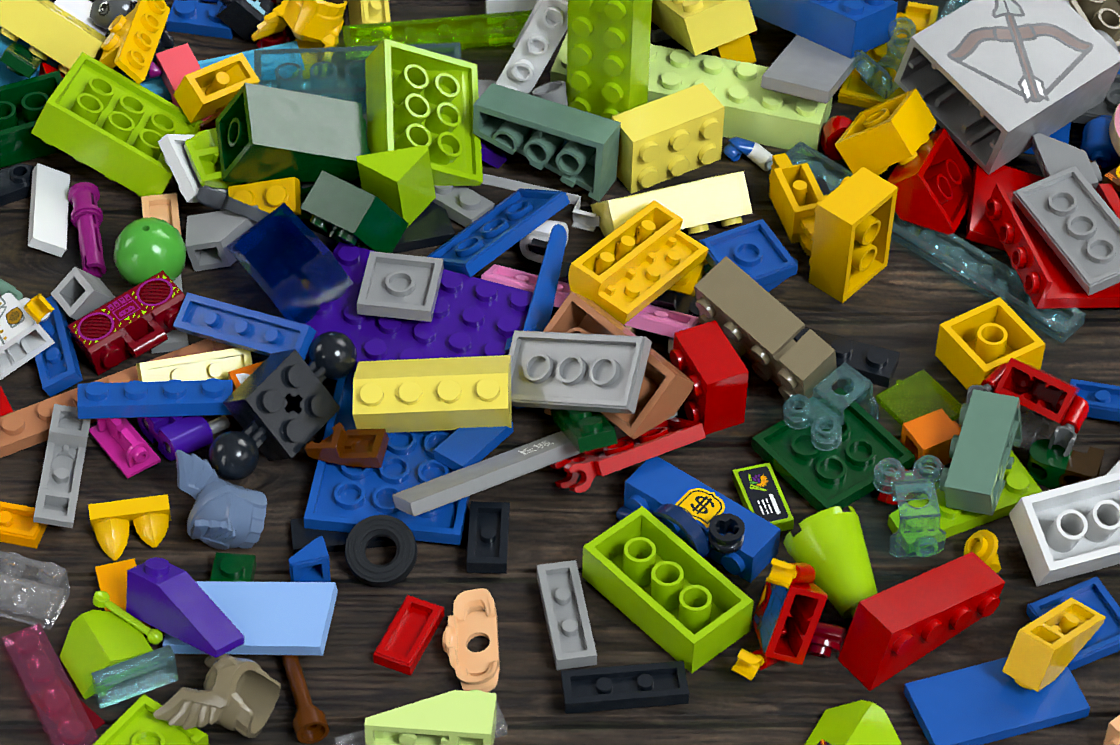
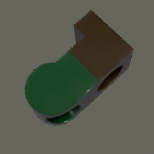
M1050 439L1037 440L1030 446L1026 470L1037 484L1050 489H1056L1099 477L1105 450L1089 447L1087 454L1071 450L1070 454L1064 457L1065 449L1060 445L1055 444L1051 450L1048 449Z

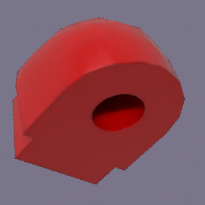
M837 115L831 117L822 128L820 140L828 161L843 159L835 143L853 122V120L846 116Z

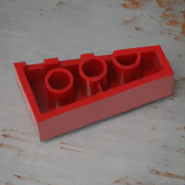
M970 552L859 601L837 660L871 691L978 620L991 615L1000 604L999 596L1005 581L976 554Z

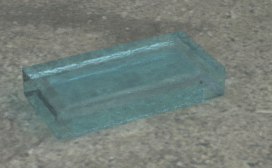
M170 645L91 673L95 697L100 708H105L178 680L175 655Z

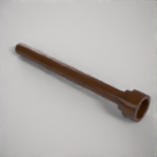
M281 655L297 708L293 720L297 739L304 744L319 742L329 733L325 713L319 710L318 707L313 706L298 655Z

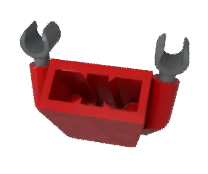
M1012 357L1008 363L998 366L981 382V385L970 386L965 403L969 404L973 389L1019 397L1020 405L1061 424L1055 428L1048 443V449L1051 450L1055 444L1060 445L1065 449L1064 457L1070 454L1077 439V433L1089 412L1088 402L1077 395L1080 388Z

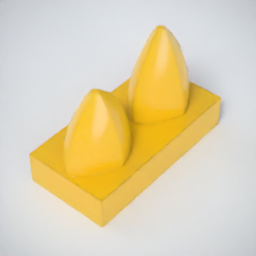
M168 494L88 504L90 522L96 539L102 550L114 561L119 559L127 545L130 526L135 527L136 532L146 544L156 548L165 537L169 521H171Z

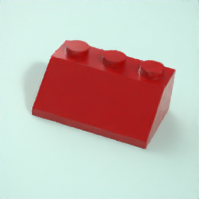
M944 127L929 135L930 139L916 151L918 155L915 159L902 166L897 164L887 181L898 187L895 212L901 220L950 235L956 231L969 207L973 172Z

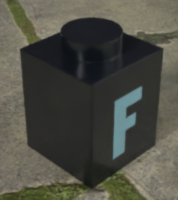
M219 0L222 6L216 16L245 41H248L258 29L257 25L264 20V16L273 12L276 4L271 0Z

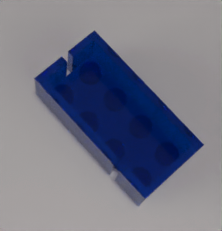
M285 203L227 246V249L249 278L284 319L302 324L309 322L314 318L316 312L321 309L319 307L321 303L325 301L327 304L330 301L339 299L346 292V289L353 284L331 251Z

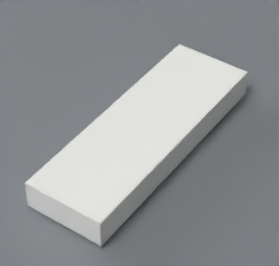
M39 163L36 164L32 171L28 246L62 257L67 247L70 174Z

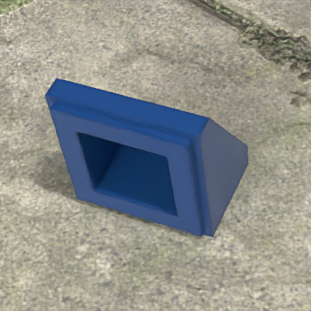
M323 536L317 537L288 559L290 582H331L329 554Z

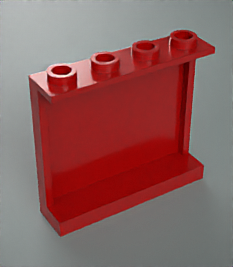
M1002 184L995 185L991 198L986 202V216L991 221L1000 243L1003 244L1013 268L1016 269L1024 285L1025 292L1028 293L1036 309L1120 307V282L1088 296L1014 201H1010ZM1098 184L1096 188L1097 193L1120 219V198L1112 184Z

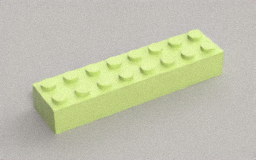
M567 34L550 71V82L564 81L566 90ZM650 43L647 103L704 83L725 107L723 137H740L762 145L817 155L821 143V131L829 119L833 97L828 103L824 104L764 89L761 87L762 75L769 67L705 54L695 56L689 51Z

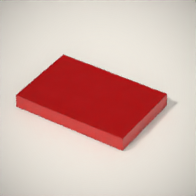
M975 162L965 239L1006 251L1003 244L1000 243L991 221L986 216L985 207L987 200L991 198L996 184H1002L1010 201H1013L1014 191L1040 181L1044 177L1005 165L988 175Z

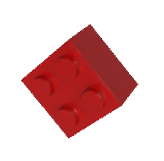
M713 320L675 332L673 349L670 350L671 363L694 382L693 390L683 402L688 420L702 423L705 435L744 423L749 371L717 321Z

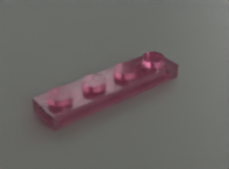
M38 623L2 637L3 647L51 744L93 745L99 737L41 624Z

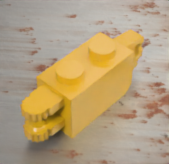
M786 153L772 155L773 164L771 165V174H769V197L791 243L800 242L804 253L811 257L813 244L811 236L816 216L814 209L823 193L808 163L793 165Z

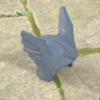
M177 450L175 452L177 486L196 500L187 520V533L191 539H200L203 543L217 550L253 547L259 541L264 529L267 507L265 494L222 480L216 474L215 469H212L207 459L202 460L194 453L188 455L182 450Z

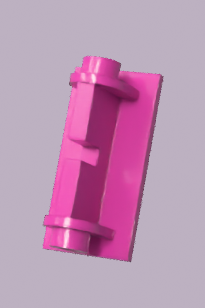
M126 418L97 419V425L89 428L90 435L127 479L161 462L159 456Z

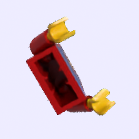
M776 558L771 560V564H773L769 576L766 577V583L763 586V592L753 616V624L760 643V649L750 653L742 648L738 653L737 662L731 669L732 671L748 680H753L758 670H763L780 661L799 665L803 664L828 598L827 593L813 583L816 572L811 565L803 562L788 563Z

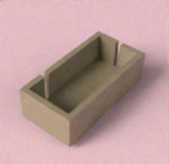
M727 256L694 285L697 299L695 304L699 310L700 317L698 320L700 324L716 320L739 357L744 356L752 363V369L761 379L773 381L779 387L780 394L791 405L798 403L804 408L818 400L838 381L835 350L811 329L797 342L793 340L805 328V324Z

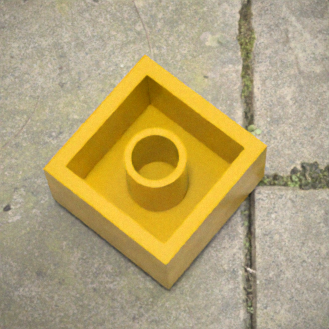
M914 88L861 111L835 143V146L853 174L864 167L876 175H880L890 165L898 163L902 166L915 159L918 155L916 151L930 139L929 134L936 126L937 121L917 89Z
M999 297L941 323L935 356L968 390L972 385H981V382L1001 364L1008 363L1011 357L1041 369L1046 344Z

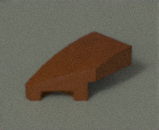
M339 422L332 427L333 434L319 443H315L312 440L305 447L308 457L352 467L381 468L389 437L385 429H352L345 432L343 425Z

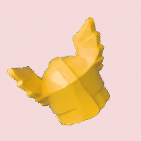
M283 0L279 6L273 9V12L264 16V20L257 25L258 29L251 38L253 41H257L272 34L282 32L288 25L297 39L301 41L322 42L323 47L318 81L324 82L334 52V46L344 23L343 15L348 2L345 0L344 3L334 4L324 0Z

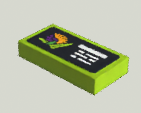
M770 462L733 470L732 480L743 507L779 527L781 531L793 529L794 518Z

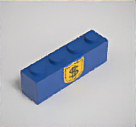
M658 456L646 460L625 481L624 507L635 511L643 506L652 514L663 504L679 506L698 522L706 535L707 541L709 523L715 516L728 513L742 519L745 524L744 544L737 552L730 554L717 552L708 542L709 550L707 557L722 565L733 575H738L751 583L778 554L781 531L779 527ZM662 518V523L692 548L685 533L672 521Z

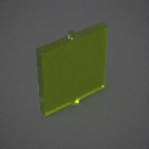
M924 369L903 381L897 380L896 385L879 393L875 399L901 425L941 408L954 421L960 417L962 405Z

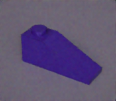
M158 557L150 558L144 563L128 570L126 612L136 619L215 658L244 644L245 636L185 570L170 564L166 559Z

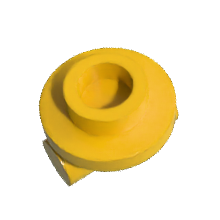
M988 530L975 532L966 541L964 555L973 552L995 573L1001 570L997 554L998 539L996 535Z

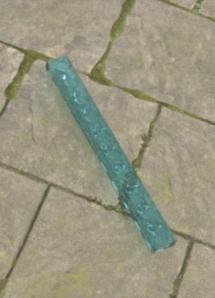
M801 141L786 152L793 165L808 163L815 179L823 177L830 191H834L845 177L853 175L848 169ZM894 212L891 239L990 300L1001 297L1021 319L1057 341L1063 343L1084 324L1086 314L1077 308L1036 309L1028 293L1025 292L1024 285L1016 271L953 233L947 235L901 220L897 213Z

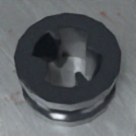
M723 513L715 516L709 523L708 542L715 551L724 554L737 552L744 544L745 524L742 519L733 514Z

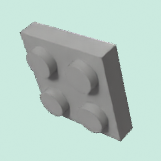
M370 251L357 300V314L432 322L444 270L443 259Z

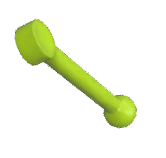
M97 591L94 593L92 602L96 607H106L145 634L151 644L161 643L163 633L159 629L149 628L110 601V595L107 592Z

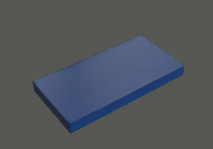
M519 188L427 257L442 258L445 270L472 277L570 203L568 196L563 191Z
M1008 657L905 683L904 686L906 699L929 745H983L1088 717L1090 706L1068 666L1056 680L1036 692L1035 690L1019 686L1014 681V678L1002 672Z

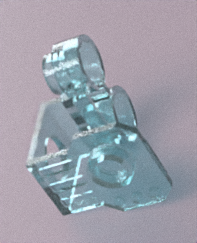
M906 17L896 18L890 23L888 28L890 41L887 42V54L878 62L862 50L857 49L855 51V67L860 73L861 80L885 100L900 86L895 81L892 82V77L884 68L889 67L893 68L896 72L898 71L909 41L916 34L914 22ZM901 33L908 35V37L899 38L896 36Z
M844 362L813 388V396L810 399L801 394L793 395L787 399L783 405L784 422L793 429H805L811 426V442L814 447L822 451L834 450L842 441L843 410L852 402L856 401L876 421L879 419V405L873 397V383ZM837 380L838 388L840 387L847 395L836 394L831 388L832 384Z
M933 455L922 456L914 463L913 470L905 471L904 466L895 458H885L874 468L873 484L875 488L882 493L891 494L892 502L897 501L900 514L899 530L890 535L889 553L896 558L911 556L929 557L944 550L946 532L939 528L941 514L936 494L944 465ZM929 499L927 505L919 508L912 507L906 502L907 500Z

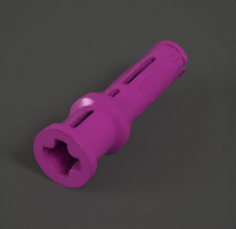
M80 182L68 190V200L73 206L70 218L72 224L78 230L82 270L100 278L102 277L101 273H106L99 229L103 221V212L98 207L100 191L93 183Z

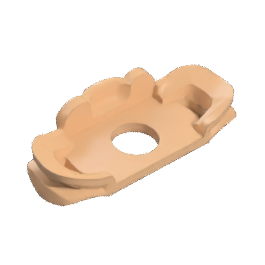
M484 588L463 591L457 595L453 604V615H448V625L442 635L443 650L448 654L450 665L455 669L456 676L460 680L464 691L480 690L489 692L498 683L500 663L497 613L493 597ZM485 636L490 640L488 647L483 651L472 652L467 649L468 642L474 637Z

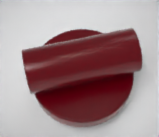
M818 622L807 653L817 657L830 658L831 652H840L841 644L845 638V627Z

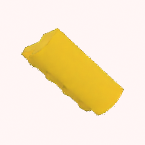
M654 200L571 263L568 273L569 287L571 291L595 302L624 325L703 262L709 249L682 232L680 227L683 219Z

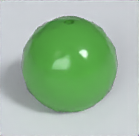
M155 217L141 218L128 224L119 234L115 241L113 260L121 277L133 286H137L162 270L174 281L184 269L187 248L179 231L166 221Z

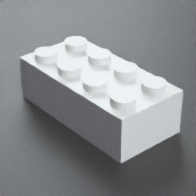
M1120 472L1022 497L1009 513L1036 586L1120 564Z

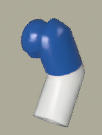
M733 137L728 140L729 144L723 148V153L732 161H738L740 156L744 154L764 171H769L773 164L772 154L759 143Z

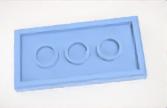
M195 581L245 636L244 644L225 654L323 656L338 594L335 582ZM165 633L162 645L166 654H207Z

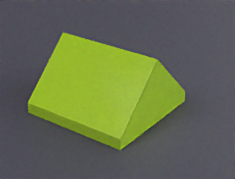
M428 145L356 156L362 190L377 196L408 222L409 225L436 198Z

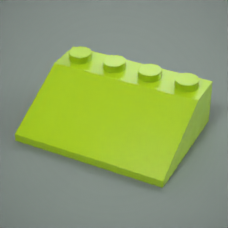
M384 38L365 60L367 146L371 154L428 145L434 186H480L483 183L481 138L473 134L474 103L479 99L477 64Z
M82 52L47 100L31 134L39 137L46 144L67 153L76 161L104 174L109 180L118 182L141 197L163 194L174 177L170 167L165 162L164 154L158 141L166 134L196 135L199 125L204 121L198 120L190 123L183 110Z

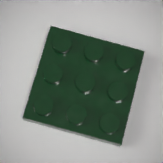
M840 387L752 437L751 448L767 463L770 462L771 467L818 512L835 506H840L841 509H844L882 486L890 464L908 470L914 466L915 455Z

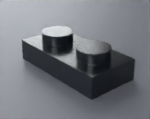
M471 501L467 573L507 574L510 502Z

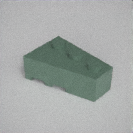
M973 389L969 404L963 403L959 417V425L962 428L959 436L954 435L952 437L949 457L952 458L950 468L944 467L942 470L939 489L945 492L946 507L993 516L1005 486V480H1003L1006 469H1011L1014 463V457H1010L1012 447H1020L1023 440L1019 397Z

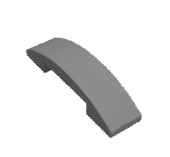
M54 404L33 522L73 528L91 419H78L77 407Z

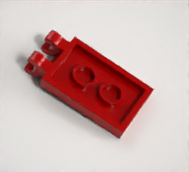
M674 417L662 422L636 439L627 435L617 439L618 444L582 452L551 464L550 467L554 469L563 467L564 471L567 472L564 479L555 482L557 487L569 488L570 491L582 493L590 488L593 479L597 475L605 476L704 439L706 435L702 423ZM581 474L580 481L576 483L579 475Z

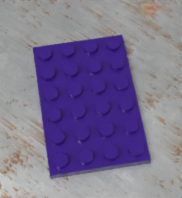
M339 242L294 319V322L309 325L316 330L313 340L320 334L329 331L340 332L348 336L354 343L357 351V360L352 371H356L358 361L508 355L509 350H505L507 339L513 336L514 330L523 331L534 292L476 277H468L465 274L444 269L432 322L357 314V300L369 253L373 250Z

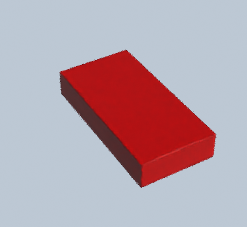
M407 595L373 653L374 663L411 676L444 618V607Z

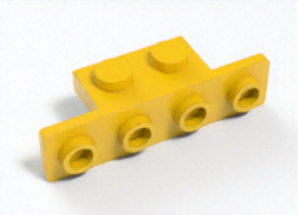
M138 0L135 8L125 17L122 14L117 16L108 27L110 35L101 45L103 52L99 62L112 69L118 66L137 84H141L146 78L170 13V8L164 0Z

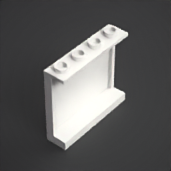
M568 0L537 1L513 45L515 50L496 84L527 94L531 93L568 29Z

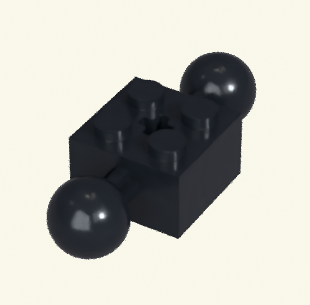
M336 331L325 332L317 336L309 348L308 365L296 349L272 353L223 402L244 430L242 432H225L213 441L209 450V462L218 476L229 481H238L250 476L257 467L259 450L268 461L292 459L340 409V406L323 386L322 382L325 379H341L353 370L357 360V351L354 343L348 336Z

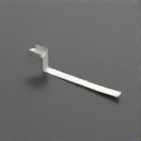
M483 174L482 184L514 191H517L519 188L558 191ZM566 192L570 201L569 204L575 205L572 211V220H574L572 227L594 232L595 227H599L600 216H596L595 213L579 210L581 196Z

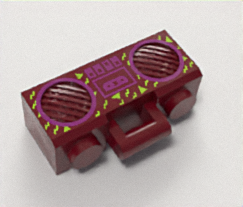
M162 270L68 325L76 351L98 376L129 358V353L134 358L141 356L168 340L166 333L177 330L173 327V324L185 299L184 293Z

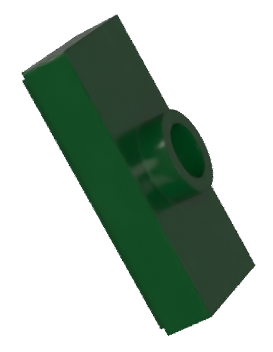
M13 42L0 58V61L5 63L9 70L29 79L43 61L17 42Z

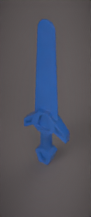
M560 224L554 225L551 230L523 331L543 332L551 320L567 241V232ZM513 336L507 339L505 350L510 349ZM512 406V407H514L515 409L526 408V407H515V406Z

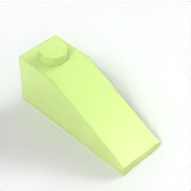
M453 690L367 717L364 723L365 744L494 745L497 720V693H488L480 690Z

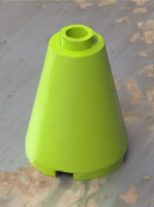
M835 506L819 511L799 523L802 531L794 537L789 532L785 536L783 544L788 554L796 563H807L814 568L816 576L813 583L827 593V599L843 618L852 619L859 601L878 594L859 516L852 506H848V512H843L840 506Z

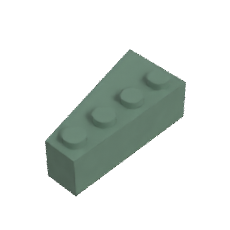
M494 83L474 103L473 134L512 155L515 152L520 153L530 161V165L539 170H542L544 167L562 176L561 182L572 188L575 184L589 191L588 196L600 202L616 181L621 122Z

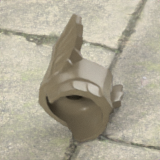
M227 654L217 658L208 656L204 662L210 670L204 681V689L195 690L183 687L153 713L154 718L166 720L169 725L182 726L185 730L196 726L200 728L207 724H218L231 731H237L248 738H255L261 732L275 708V704L280 696L281 684L269 677L252 660L236 658Z

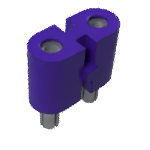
M224 415L209 422L202 416L137 417L143 434L152 443L158 441V450L169 461L176 460L175 452L177 450H182L189 454L213 443V434L230 426L228 418Z

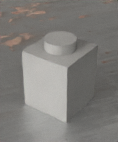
M74 267L50 293L69 317L75 320L82 318L116 298L100 278L77 267Z

